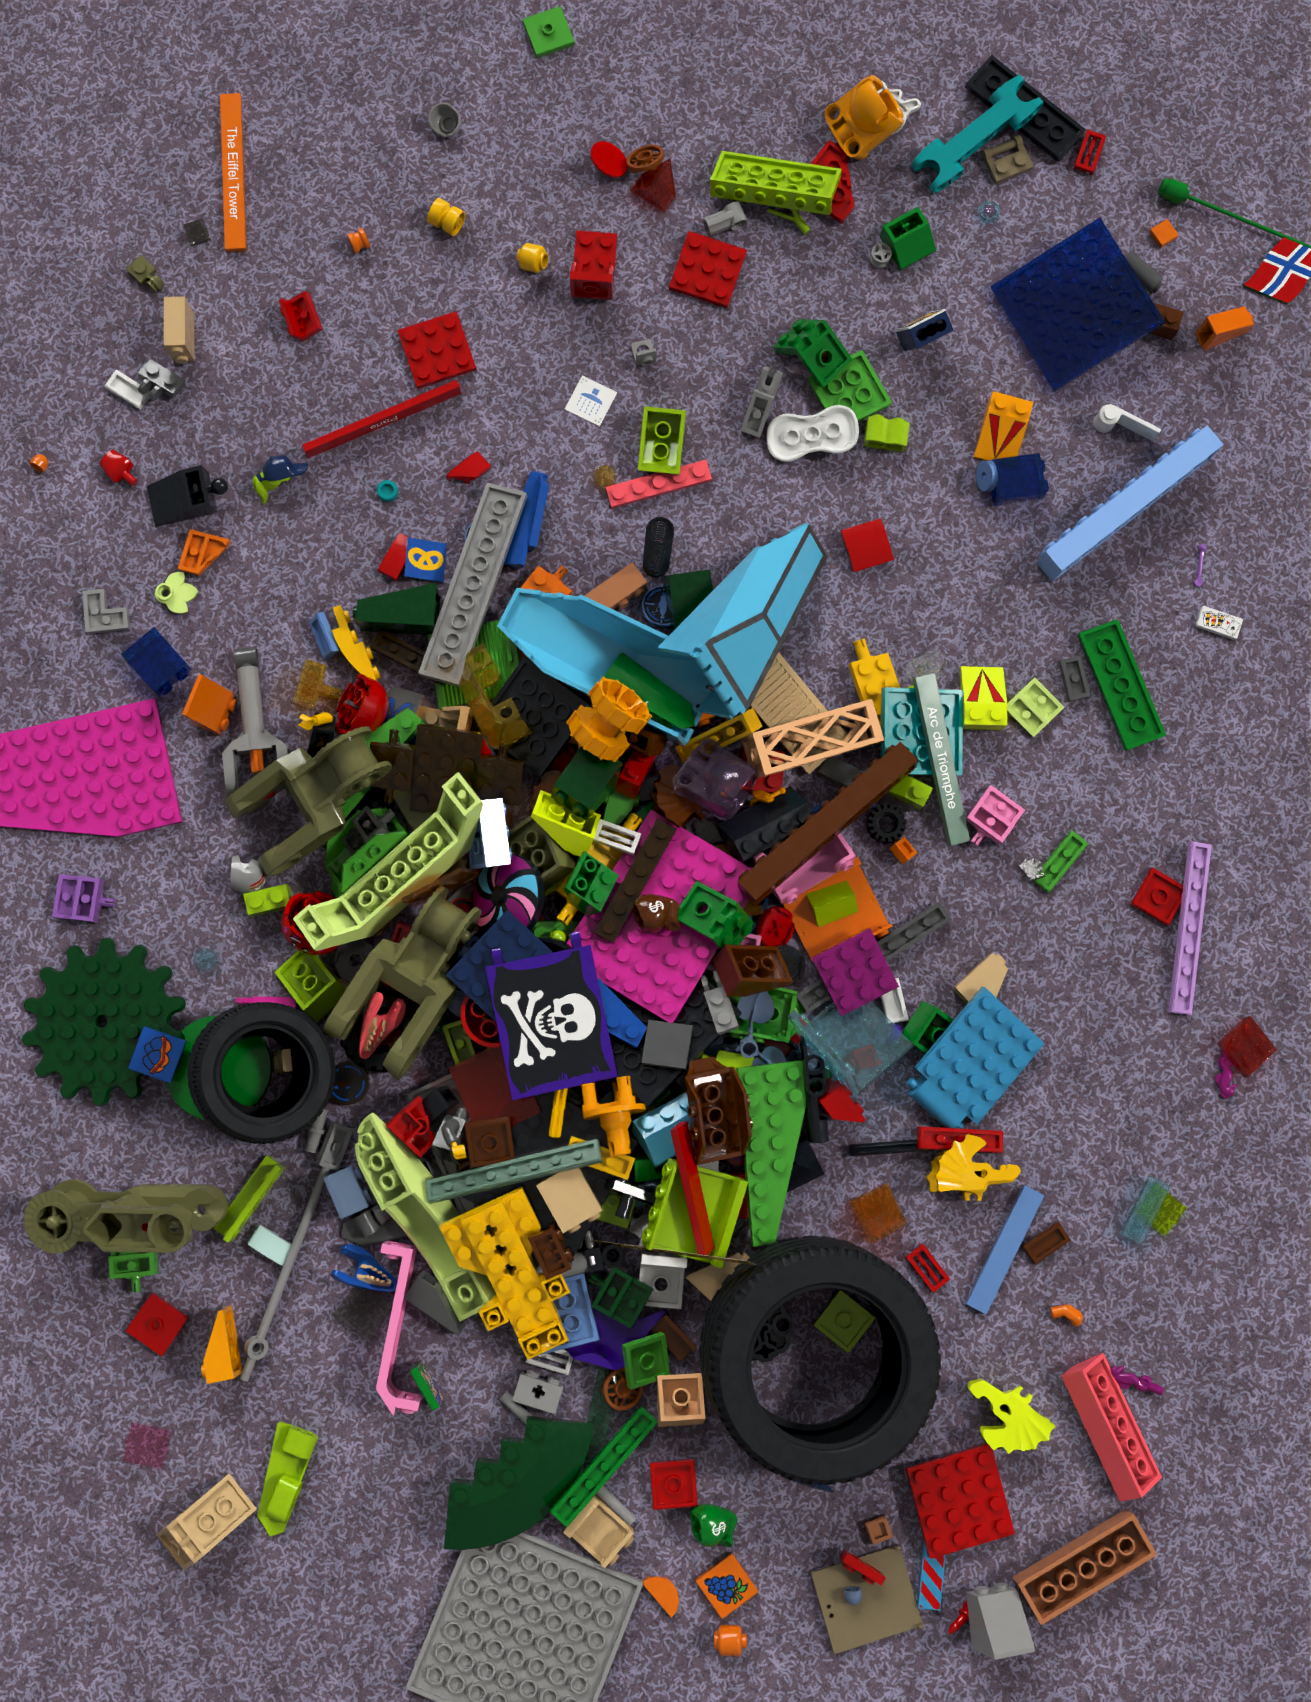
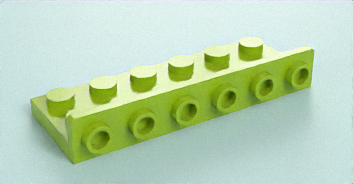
M721 151L710 178V195L716 198L830 215L832 200L841 178L842 169Z

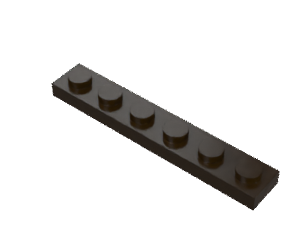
M660 819L656 820L594 934L614 944L632 911L635 900L640 897L677 831L676 828Z

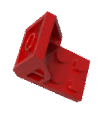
M576 230L574 262L570 270L571 297L612 300L617 233Z

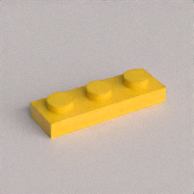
M571 1136L568 1146L585 1142L586 1140ZM600 1146L603 1162L589 1165V1167L628 1180L635 1158L628 1155L611 1157L609 1154L610 1150Z

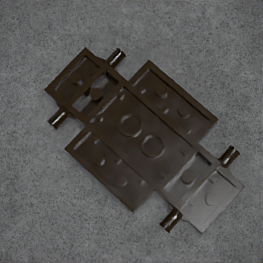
M418 724L415 745L398 743L399 730L397 729L395 731L394 729L389 730V742L370 743V749L378 763L389 761L393 767L385 777L371 785V787H379L385 790L383 800L385 803L387 801L388 803H393V791H411L410 810L435 813L444 790L442 786L459 772L481 800L503 798L504 804L518 806L520 804L524 761L513 760L507 757L508 744H504L503 749V743H499L498 756L482 754L484 732Z

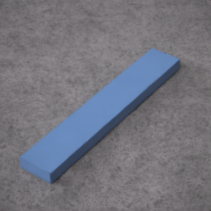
M1023 1185L965 1304L987 1314L1045 1195Z

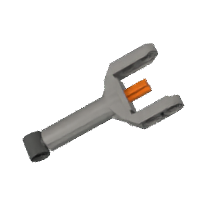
M256 647L234 649L236 668H239L237 669L243 732L222 752L227 796H230L239 788L236 753L240 755L250 754L252 773H260L264 769L263 752L275 751L274 749H276L277 759L290 753L287 745L264 729L258 667H255L259 666Z

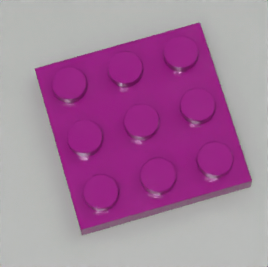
M870 928L811 957L840 1016L899 987Z

